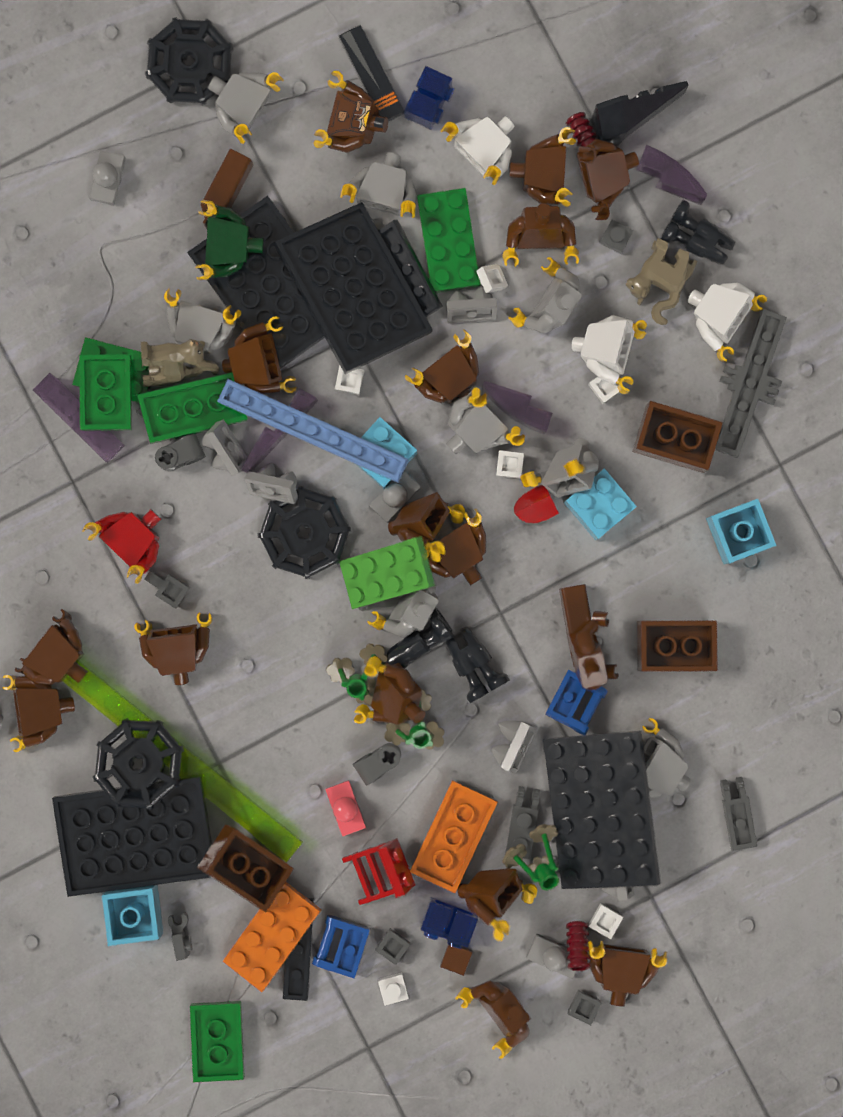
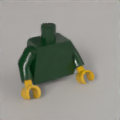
M201 201V203L207 204L208 209L206 212L198 211V213L207 216L208 223L205 264L195 267L204 270L202 277H196L198 280H206L210 277H227L243 267V263L248 262L249 252L263 253L264 238L250 237V227L246 226L243 217L231 208L214 205L211 201Z

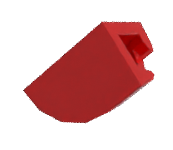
M539 485L523 494L514 506L515 515L527 523H539L559 514L547 488L543 485Z

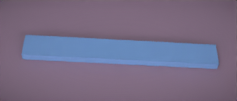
M229 379L217 401L224 406L399 483L409 462L405 457Z

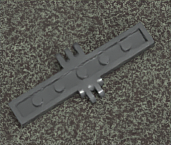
M763 309L743 365H735L734 369L724 367L723 372L731 375V378L721 376L720 382L728 384L727 389L733 391L720 430L715 447L716 451L735 458L739 457L757 402L761 401L770 405L775 404L776 400L768 397L767 394L777 396L779 390L770 387V385L781 386L782 381L768 376L767 373L787 317Z

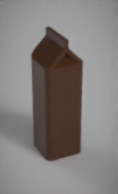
M229 149L203 200L211 201L214 205L232 208L254 166L252 160L233 149ZM201 203L202 211H207V204ZM204 216L203 224L207 229L208 217Z
M585 584L559 589L572 662L573 656L569 633L581 631L589 621H592Z

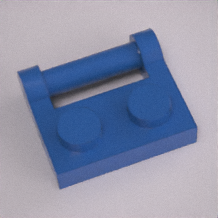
M568 669L545 715L572 728L581 735H586L589 730L588 725L601 699L606 697L608 690L602 686L596 690H588L593 694L580 720L572 718L588 689L582 688L576 673Z
M327 915L325 932L318 954L314 956L312 964L355 979L370 928L333 915ZM336 928L343 929L334 961H330L327 959L335 930Z

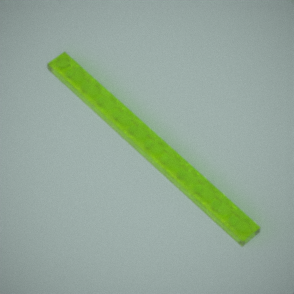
M80 661L78 664L88 671L85 678L80 683H77L70 676H67L63 681L117 726L126 718L136 721H153ZM133 730L134 737L147 738L149 731ZM157 736L154 743L161 751L169 749L161 738ZM174 738L184 749L181 757L180 777L202 776L205 797L287 863L303 841ZM171 757L164 758L165 765L169 768L171 764Z

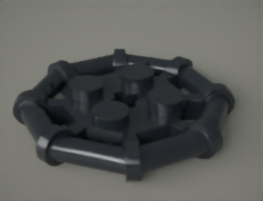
M172 18V22L147 41L149 47L147 71L145 72L146 79H150L167 98L166 101L171 104L173 102H187L205 105L207 104L206 101L215 93L209 90L208 87L203 90L201 84L206 83L211 75L213 77L217 76L226 83L231 78L230 69L231 55L234 50L233 45L227 42L209 19L202 21ZM182 30H196L198 34H183ZM176 32L177 37H175V41L165 45L163 42ZM209 35L217 46L213 48L208 46L204 40L205 37ZM158 51L164 53L163 65L157 66ZM188 55H192V58L195 60L190 66L182 62L183 59H187ZM222 55L221 71L214 68V57ZM167 73L174 81L171 87L160 77L162 74ZM180 86H193L197 93L179 92Z
M298 486L296 491L299 507L285 513L282 508L290 503L277 500L269 501V507L261 531L258 533V538L261 539L274 569L279 568L303 576L305 579H310L316 573L341 562L340 558L348 534L351 532V527L348 526L336 502L337 498L306 489L304 486ZM307 499L323 505L318 511L306 507L305 503ZM328 510L337 525L335 527H329L324 517ZM276 514L282 516L280 528L278 531H271ZM303 525L305 528L310 527L311 532L308 534V539L298 537L299 527ZM330 533H335L338 535L333 550L330 551L326 548V545L329 541ZM279 537L285 549L280 555L271 538ZM320 552L327 556L310 565V557ZM289 554L303 558V566L286 561V558Z
M123 719L116 729L96 744L98 751L93 781L100 785L116 808L136 807L152 810L161 799L175 787H179L181 783L179 782L181 757L184 749L166 730L163 722L160 720L153 722ZM133 730L149 731L147 738H135ZM125 734L126 740L116 749L111 746ZM159 736L169 749L161 751L154 743L156 737ZM107 753H111L113 758V765H111L110 770H106ZM171 757L169 775L163 774L165 768L164 758ZM134 758L143 759L144 762L141 769L136 768L134 770L132 768L135 764ZM112 776L121 785L118 791L108 780ZM159 779L165 781V783L151 795L149 788ZM129 789L141 790L143 798L126 797Z

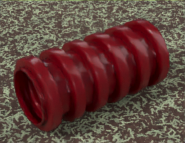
M578 112L572 115L565 123L567 127L570 126L571 129L575 130L572 138L577 140V147H586L597 136L595 132L592 133L593 127L588 125L590 121L585 119V112Z
M572 921L566 924V929L569 930L566 933V936L569 937L567 940V945H569L567 952L570 953L567 956V960L570 961L568 968L573 971H585L590 968V963H588L590 956L587 955L589 952V947H587L589 932L586 931L589 925L583 921Z

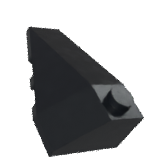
M684 81L662 86L655 90L654 94H650L648 90L640 91L632 99H629L628 95H623L596 104L591 123L597 139L612 142L615 146L620 145L622 140L626 139L684 95L689 86L688 82Z

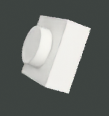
M499 264L482 266L476 271L485 293L501 291L508 287Z
M339 365L335 391L360 395L364 370L356 369L345 375Z
M596 377L588 384L602 404L619 393L618 384L612 385L599 377Z
M499 450L496 476L521 479L524 453Z
M600 903L588 925L590 928L612 939L623 916Z
M402 972L378 979L385 1006L409 999Z

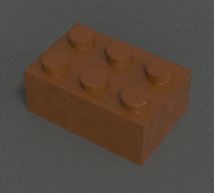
M650 401L646 404L632 452L705 473L709 471L723 422Z
M637 621V671H718L717 621Z
M226 824L197 867L264 912H267L294 869L234 827Z

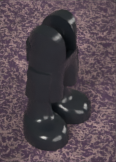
M682 200L660 239L668 243L671 241L686 244V251L701 258L705 257L712 262L724 264L728 256L715 248V245L717 244L727 250H733L736 242L710 221L703 218L698 222L689 214L690 204L686 200ZM678 225L693 231V235L691 236L682 231Z
M436 607L430 616L431 625L423 633L421 631H413L388 649L389 664L399 663L403 668H406L417 658L432 651L431 648L454 637L450 625Z
M465 626L460 631L468 646L460 650L454 638L447 641L446 645L453 658V666L460 677L466 676L469 682L470 691L467 693V700L469 703H472L489 693L475 672L476 668L481 670L491 691L507 683L510 679L506 673H497L488 663L492 657L486 647L479 643L472 631Z

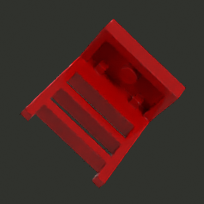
M398 838L342 858L343 863L353 861L366 897L358 900L359 905L395 894L396 898L403 896L415 886ZM374 852H379L392 889L387 890ZM366 856L379 890L377 894L373 892L360 857Z

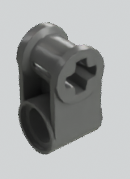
M191 434L158 449L155 453V462L164 471H173L185 465L198 462L206 456L197 435ZM167 453L173 456L170 459L171 463L169 465L162 462L165 459L164 455Z
M386 743L372 753L366 754L352 765L367 786L398 765L401 758V750L393 743ZM386 750L389 753L395 752L393 761L390 758L384 759Z

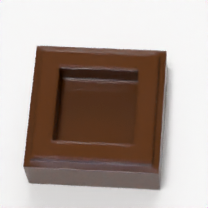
M448 942L440 967L464 976L472 950Z

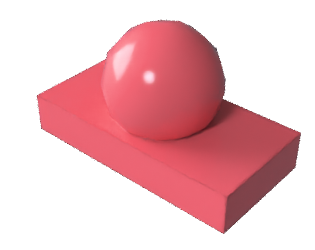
M349 780L325 789L342 837L366 828Z

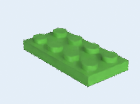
M422 536L340 562L352 609L435 586Z

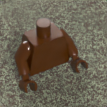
M595 139L586 147L580 146L577 157L587 197L598 203L591 207L593 213L598 212L595 220H607L610 215V206L624 190V187L630 183L628 170L639 166V159L635 152L624 155L623 150L612 142Z
M63 609L60 610L63 613L60 619L55 616L52 617V620L57 624L51 625L26 659L20 658L23 662L22 669L15 667L16 672L24 674L36 684L53 685L56 682H63L67 676L80 683L88 673L87 670L78 664L84 655L79 633L71 621V615Z
M594 611L592 621H589L581 631L569 633L576 676L582 688L588 690H596L601 685L608 682L607 679H618L619 674L615 673L617 664L604 663L603 653L595 634L599 630L598 626L608 627L609 619H606L608 612Z

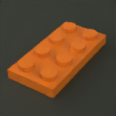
M452 780L410 872L448 891L456 893L498 801Z
M285 882L267 912L259 909L223 962L260 992H263L322 909Z

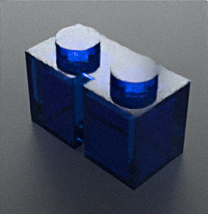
M425 66L416 85L418 89L413 91L404 111L406 119L432 130L434 123H440L444 110H442L445 101L449 102L455 88L452 87L451 77Z
M430 897L420 930L424 931L423 935L434 940H437L438 937L448 940L447 944L452 947L461 949L464 946L468 948L478 916L470 911Z

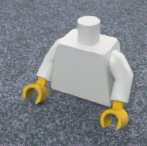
M488 117L458 123L447 122L440 130L441 133L444 131L449 133V136L446 138L448 142L456 137L454 147L483 175L484 179L492 177L494 179L492 185H496L499 177L508 170L512 151L510 149L511 140L507 137V134L514 128V124L509 118L504 117L497 124Z
M738 282L721 285L712 284L706 294L694 290L688 299V303L696 306L694 315L698 331L703 340L714 351L718 350L717 358L723 362H727V359L723 357L724 350L734 355L733 348L724 347L723 342L728 344L750 309L754 312L763 310L762 307L758 306L757 300L761 303L767 302L765 295L755 296L752 290Z
M611 315L598 323L588 325L585 337H574L572 340V350L574 352H581V357L585 361L587 368L595 375L612 385L618 384L619 392L628 394L630 390L623 387L622 383L626 382L633 385V379L629 376L621 378L619 374H624L633 337L643 339L646 332L640 331L638 328L646 329L647 323L644 320H639L634 324L632 320Z

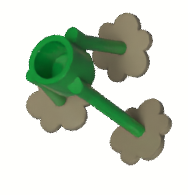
M369 643L359 653L360 657L364 659L365 665L374 656L378 657L382 664L388 660V656L384 654L385 648L382 645L374 646ZM350 658L333 659V664H329L326 667V672L330 675L331 681H339L342 687H346L347 693L351 697L356 698L357 703L361 704L364 702L365 705L371 706L376 680L370 679L367 681L368 675L364 672L362 674H354L355 670L351 667L352 661Z
M421 689L422 696L419 707L424 711H428L431 708L430 701L432 697L430 694H426L425 690ZM423 719L412 728L407 722L400 725L386 724L387 731L384 733V738L396 746L400 745L402 741L407 745L413 744L418 749L427 748L431 750L434 746L441 747L444 744V738L442 737L445 733L444 729L438 728V724L435 721H430L425 726Z
M539 825L529 833L533 842L538 843L541 841L544 843L547 855L542 858L535 857L533 863L527 865L523 861V857L527 854L525 845L519 844L516 847H511L502 860L508 869L512 866L520 865L531 877L534 883L538 882L541 889L546 891L555 888L559 883V877L556 874L558 867L554 862L549 844L553 839L552 837L558 835L556 826Z

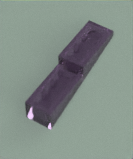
M49 373L33 389L106 463L125 446L111 431H81L80 401L53 374Z
M299 388L289 406L307 414L318 400L313 395ZM265 427L241 470L246 474L248 471L252 472L281 442L287 433L278 429L273 431Z

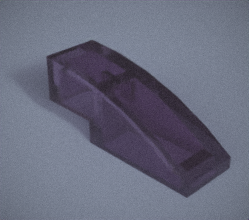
M646 145L636 170L658 178L657 189L702 205L707 193L691 173L662 151Z
M484 381L482 390L502 412L521 425L543 435L546 434L553 413L529 406L531 395Z

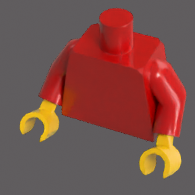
M152 509L142 518L133 512L128 513L124 511L108 515L95 523L89 522L84 526L82 532L87 529L93 531V534L88 537L90 541L94 540L98 533H101L99 537L130 567L127 572V578L131 574L138 575L135 583L138 584L141 582L143 574L157 560L160 546L158 540L160 537L152 528L161 518Z

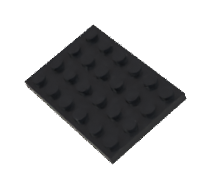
M267 195L240 215L245 219L246 226L250 227V237L264 238L263 253L249 252L248 262L243 263V267L227 277H210L206 280L226 308L231 305V315L234 316L237 310L241 311V315L236 319V322L242 330L262 322L267 324L272 317H280L273 320L272 327L278 329L284 326L283 329L278 332L270 330L267 331V334L272 333L281 369L325 337L274 245L275 241L294 233V231ZM207 239L187 252L196 266L205 264ZM198 268L204 275V270L202 268Z
M363 202L275 241L274 245L345 375L432 333V327Z
M641 730L543 739L553 823L558 832L555 839L562 889L658 886L661 884Z
M202 776L179 779V782H181L179 787H175L152 810L136 807L116 808L103 789L54 796L52 802L67 897L211 878L197 868L212 845ZM165 781L155 782L149 788L151 795L157 789H159L165 783ZM129 789L126 797L143 798L141 790Z

